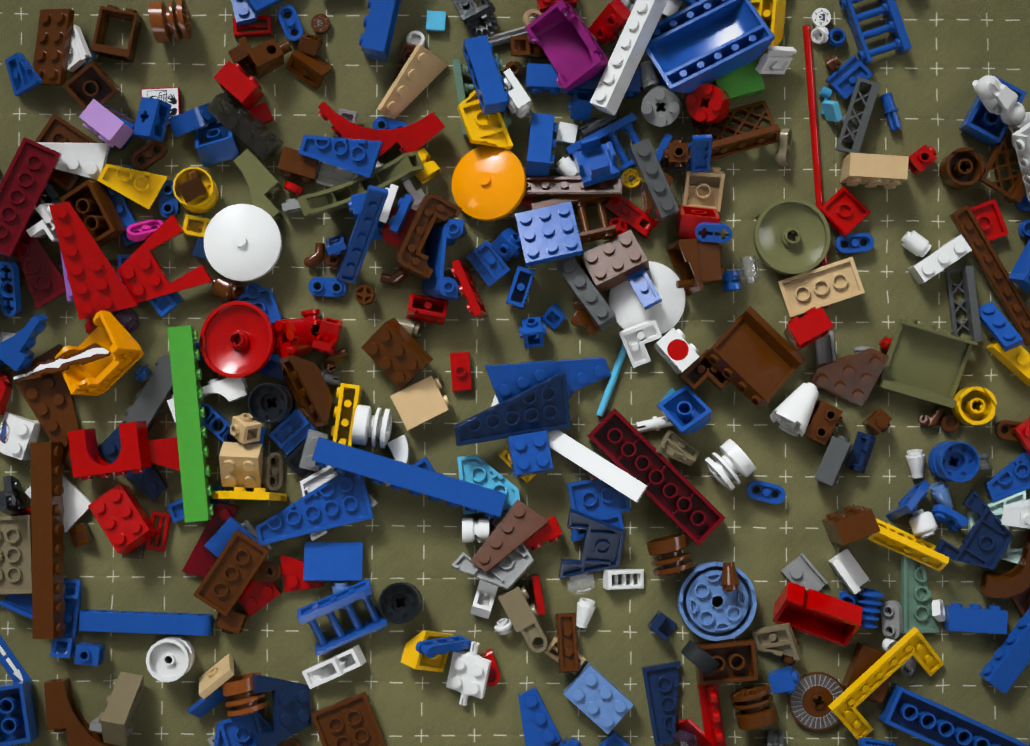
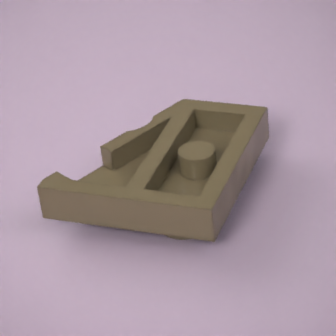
M790 622L753 629L752 635L758 650L772 652L778 656L787 655L794 657L793 660L801 659Z

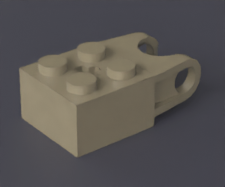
M517 583L508 591L504 590L499 593L498 599L515 631H521L529 648L535 653L543 652L547 648L548 641L546 633L537 618L539 615L534 603H529L528 598L530 597L525 586H520ZM540 637L543 639V642L537 645L533 643V640Z

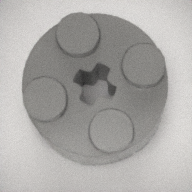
M657 86L651 89L643 98L641 111L644 118L650 124L664 127L674 122L681 112L682 101L678 92L670 91L668 86ZM664 102L666 104L664 108L659 109L658 103Z

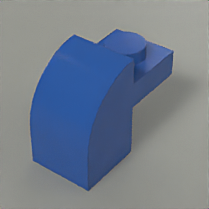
M209 103L168 119L175 137L217 121Z

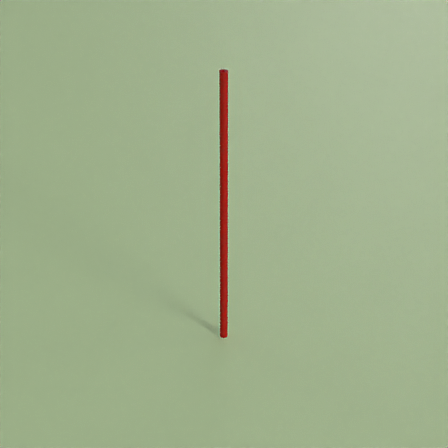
M810 25L803 26L815 201L816 207L819 209L824 204ZM827 254L820 262V267L828 265Z

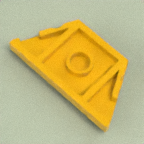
M474 90L457 107L470 143L512 149L514 145L501 113L483 115L476 91Z
M234 487V491H213L211 499L287 501V494L266 492V488H254V492L246 491L245 487Z

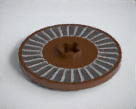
M810 672L800 677V682L795 692L788 696L790 712L801 726L809 730L823 731L830 729L840 720L828 706L845 690L837 679L827 673ZM818 696H820L819 699L822 701V703H818L817 706H815L813 699H817Z

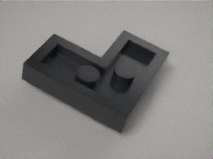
M11 475L3 477L4 490L0 491V511L10 516L22 515L23 502L20 499L19 493L21 491V483Z

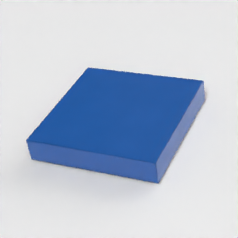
M230 516L204 546L218 558L237 529L258 543L259 540Z

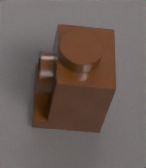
M879 408L874 409L862 423L878 436L880 432L883 433L890 427L889 423L892 418Z

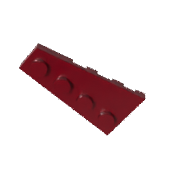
M27 225L16 247V252L27 279L35 307L38 310L65 294L66 288L63 276L38 238L30 237L26 230L30 228Z

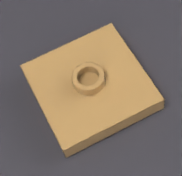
M227 654L199 677V695L203 699L207 698L234 676V661L230 654Z

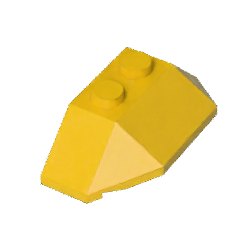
M750 0L775 36V39L769 46H778L783 39L786 0Z

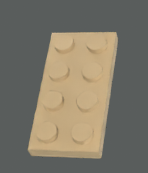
M853 256L778 281L790 318L804 314L813 307L818 309L821 306L825 307L865 293Z

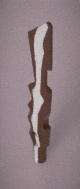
M94 343L68 358L60 355L55 360L47 359L46 362H39L36 366L28 367L24 372L15 375L13 378L16 383L24 380L40 379L46 374L66 371L70 365L81 362V365L110 356L111 353Z

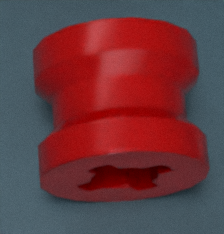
M614 218L609 222V226H616L617 236L626 232L627 224L623 219Z
M320 309L301 312V316L308 320L312 327L320 326Z

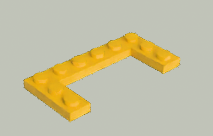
M913 627L828 706L858 741L860 737L865 738L874 729L856 707L910 657L913 656L930 677L944 665V662L916 627Z

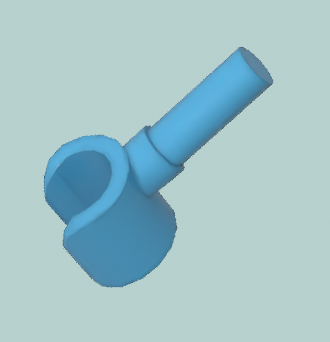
M825 86L821 89L819 96L824 98L823 102L830 99L832 90ZM823 107L821 108L820 113L822 115H824Z

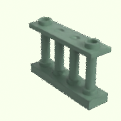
M495 53L494 59L496 58L498 61V72L501 75L500 71L503 70L502 59H498V55ZM454 59L452 63L458 104H460L465 99V95L469 94L468 92H473L475 88L473 84L467 85V83H463L462 76L470 73L468 66L460 65V59ZM503 111L502 118L509 132L508 126H512L510 114L507 115L506 111ZM461 120L463 137L465 139L468 138V135Z

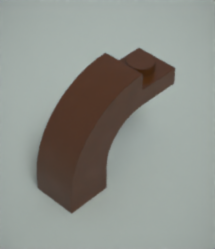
M1025 541L1020 560L1012 570L1005 573L984 571L980 584V590L984 596L1007 598L1015 596L1030 587V542Z

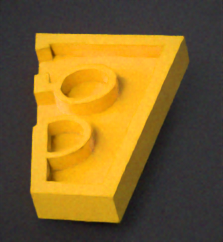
M106 164L97 181L150 210L168 176Z

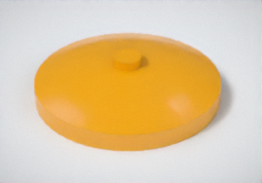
M486 145L468 152L457 164L452 177V193L457 205L467 215L480 221H495L508 216L521 203L527 186L526 171L520 159L508 149Z

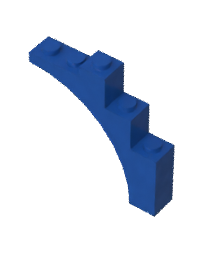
M44 314L34 315L17 334L0 343V369L4 364H7L15 371L30 367L33 362L32 358L35 355L30 349L36 344L35 339L38 334L42 333L46 328L45 323L49 319Z

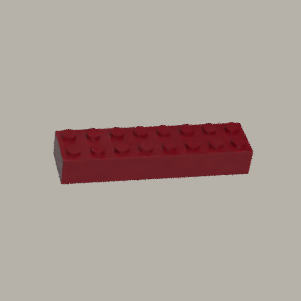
M615 408L587 435L618 468L648 486L644 494L686 533L696 545L699 546L725 519L662 454L656 452V448Z

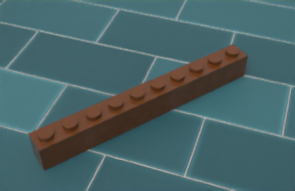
M62 442L30 443L33 639H55L65 636L64 488L62 483L64 470L62 467Z

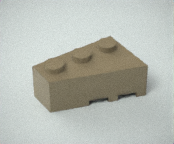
M120 671L118 679L113 681V691L111 695L107 696L106 709L101 712L99 723H101L104 743L127 746L129 741L127 740L128 728H133L134 722L131 720L135 710H138L144 690L143 675Z

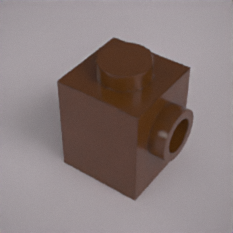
M234 608L231 609L226 617L218 612L216 617L217 627L227 634H233V632L240 634L243 632L248 614L245 611Z

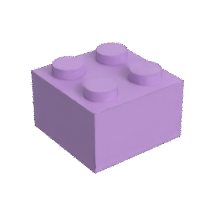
M95 99L90 102L79 116L84 121L83 126L112 148L117 146L121 149L134 131Z

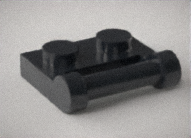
M453 0L465 25L485 14H493L495 12L493 3L489 0H480L483 5L477 7L474 0Z

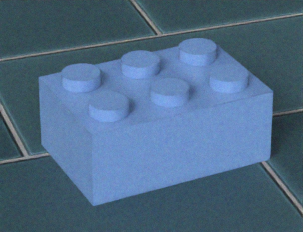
M589 662L563 690L564 695L607 734L634 705L631 699Z

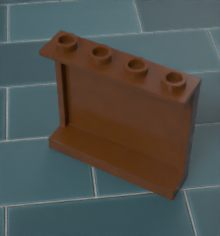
M751 306L737 318L704 354L709 363L714 365L759 410L770 402L772 396L806 360Z

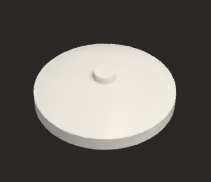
M236 204L224 208L209 222L204 235V250L211 266L224 277L241 282L253 281L266 275L276 265L282 250V236L277 223L266 211L254 205Z
M648 261L649 270L646 273L659 293L662 302L645 310L627 280L610 289L609 307L616 315V323L623 330L655 318L661 334H664L677 324L683 314L685 291L684 288L676 287V281L680 279L670 268L657 262Z

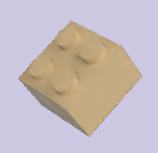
M223 442L219 454L222 487L261 488L263 471L262 444Z

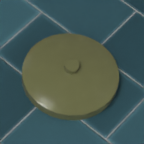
M797 198L781 199L769 205L759 215L753 231L754 246L760 259L772 270L786 275H798L815 268L825 258L831 240L830 228L822 212L810 202Z

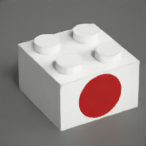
M672 328L652 346L674 371L679 374L700 356L697 354L699 352L692 343L688 344L684 340L686 336L680 329L675 330V328Z

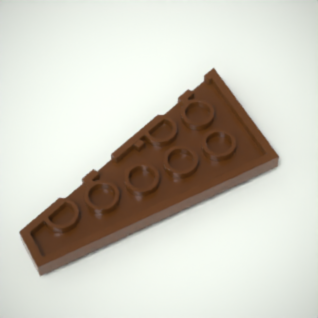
M62 344L56 345L34 359L30 367L36 366L39 362H46L47 359L55 360V356L62 349ZM26 369L15 371L12 374H10L12 379L14 380L13 377L15 375L21 374ZM62 372L46 374L40 379L24 380L16 383L51 442H62V460L68 470L72 472L68 431L80 430V422L77 419L74 396L70 393Z

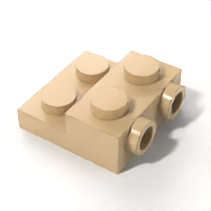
M710 167L708 172L691 173L690 168H686L682 205L717 209V212H720L725 180L724 171H721L719 167Z

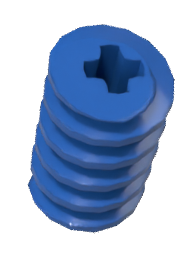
M861 587L866 591L859 593L864 600H858L857 602L863 607L861 627L866 629L877 628L878 625L873 621H879L880 618L875 613H881V610L876 606L883 605V602L878 598H884L885 595L880 591Z

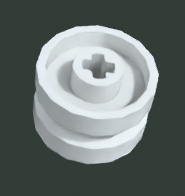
M171 635L164 637L149 649L146 657L147 669L152 677L159 681H175L190 671L195 659L194 648L182 636Z

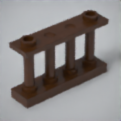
M559 197L531 204L532 210L571 201L573 210H578L583 231L579 233L581 244L601 239L610 240L617 236L616 226H609L604 204L608 202V197ZM594 205L597 207L601 228L590 230L585 208Z

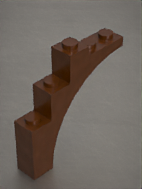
M70 678L50 679L44 683L47 730L54 729V732H64L67 729V746H119L104 743L102 735L96 731L89 730L90 725L79 711L73 697Z

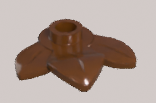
M578 300L575 301L573 306L577 312L574 314L571 324L577 327L586 326L588 335H594L599 331L598 327Z

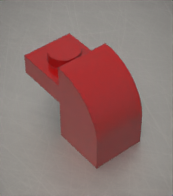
M324 317L320 322L318 335L313 339L312 347L322 353L334 354L341 335L343 321Z

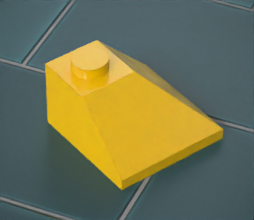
M423 630L405 644L401 663L417 670L443 672L449 652L447 654L436 653L433 658H429L416 651V644L423 640L454 635Z

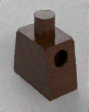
M275 39L268 40L247 50L248 64L256 77L260 79L283 65L284 55L292 51V48L287 40L279 45Z

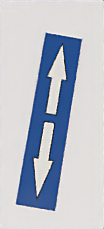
M0 635V663L14 682L31 680Z

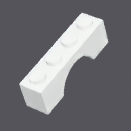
M226 377L220 381L216 378L208 381V385L204 387L200 385V388H203L204 398L210 394L218 393L223 395L229 402H235L250 395L245 378L235 379ZM171 395L172 399L167 400L173 419L176 422L174 396Z

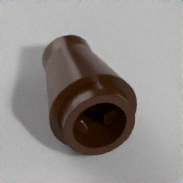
M723 563L720 586H722L723 591H737L740 583L735 563Z

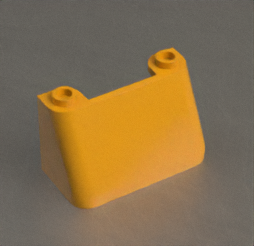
M100 310L95 314L93 322L98 327L78 347L65 346L55 356V359L60 355L68 358L94 343L111 353L110 356L81 365V362L70 365L68 370L62 371L70 393L73 395L98 396L105 393L144 355L138 342L109 311Z

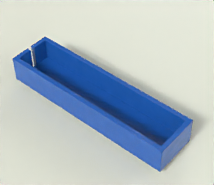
M368 0L369 15L364 18L363 27L366 28L364 34H361L359 41L365 58L388 62L401 0Z

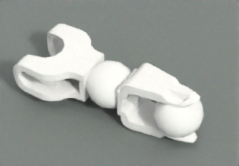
M986 75L979 80L973 81L974 90L990 113L1000 115L1002 122L1009 125L1007 128L1011 131V134L1030 123V112H1025L1024 106L1017 102L1018 95L1002 84L998 78ZM1011 137L1012 146L1014 147L1013 138Z

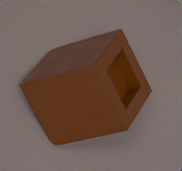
M245 36L238 39L240 45L228 52L233 63H238L241 67L248 63L247 50L251 49Z
M196 170L189 173L190 179L177 185L186 203L207 193L205 185Z

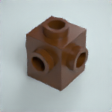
M673 140L671 143H668L667 149H664V161H667V167L682 169L687 166L691 156V148H688V143H683V140ZM675 152H682V154L676 155Z

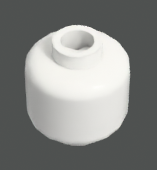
M923 509L914 511L912 513L913 516L909 519V525L914 536L924 539L935 535L938 526L932 512H924Z

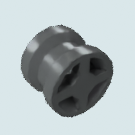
M989 453L978 454L980 458L979 470L991 469V465L988 463Z
M766 729L765 746H783L784 737L782 729L777 731Z

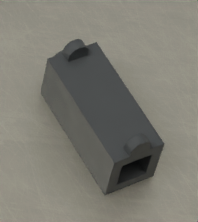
M838 435V438L832 436L814 477L816 481L835 488L852 448L851 443H848L849 439Z

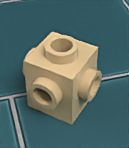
M248 413L233 416L230 434L242 444L257 442L260 440L262 424Z

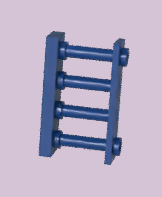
M839 0L840 8L844 9L858 49V59L865 66L872 62L871 57L892 50H896L899 52V55H903L912 48L895 0H880L881 7L857 15L852 4L864 0ZM881 14L886 16L888 21L886 25L862 32L859 24L860 21ZM886 32L892 33L894 38L892 43L868 50L865 39Z
M631 113L566 147L565 153L567 156L572 157V153L581 151L580 141L598 136L600 142L606 138L608 141H611L623 164L618 167L620 173L634 167L633 161H629L616 136L618 132L624 130V132L628 133L633 145L641 142L633 128L637 120L634 113Z
M369 578L297 609V619L300 625L309 623L318 640L315 643V653L317 656L327 654L339 646L371 632L380 631L389 625L388 620L383 615L378 614L370 598L373 590ZM359 599L363 600L372 618L363 623L360 622L352 606V603ZM341 607L345 608L354 627L343 631L334 614V610ZM327 615L336 635L325 639L316 621V618Z

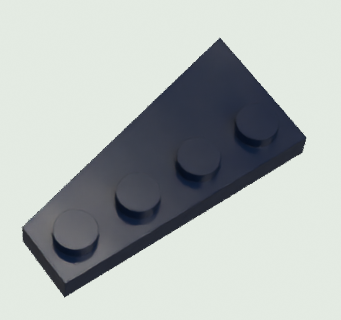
M680 661L642 667L655 746L674 743Z

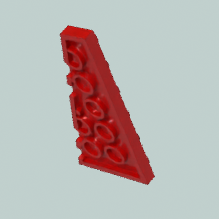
M70 202L49 205L79 320L94 317L100 310L112 313L138 307Z

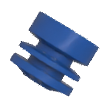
M944 441L932 448L928 456V465L932 474L942 481L965 482L971 480L977 474L980 468V458L976 449L966 442Z

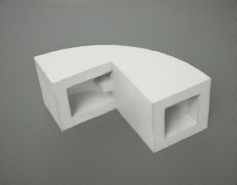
M404 434L387 444L395 460L408 464L410 448L407 436Z
M480 580L470 614L489 619L498 587Z

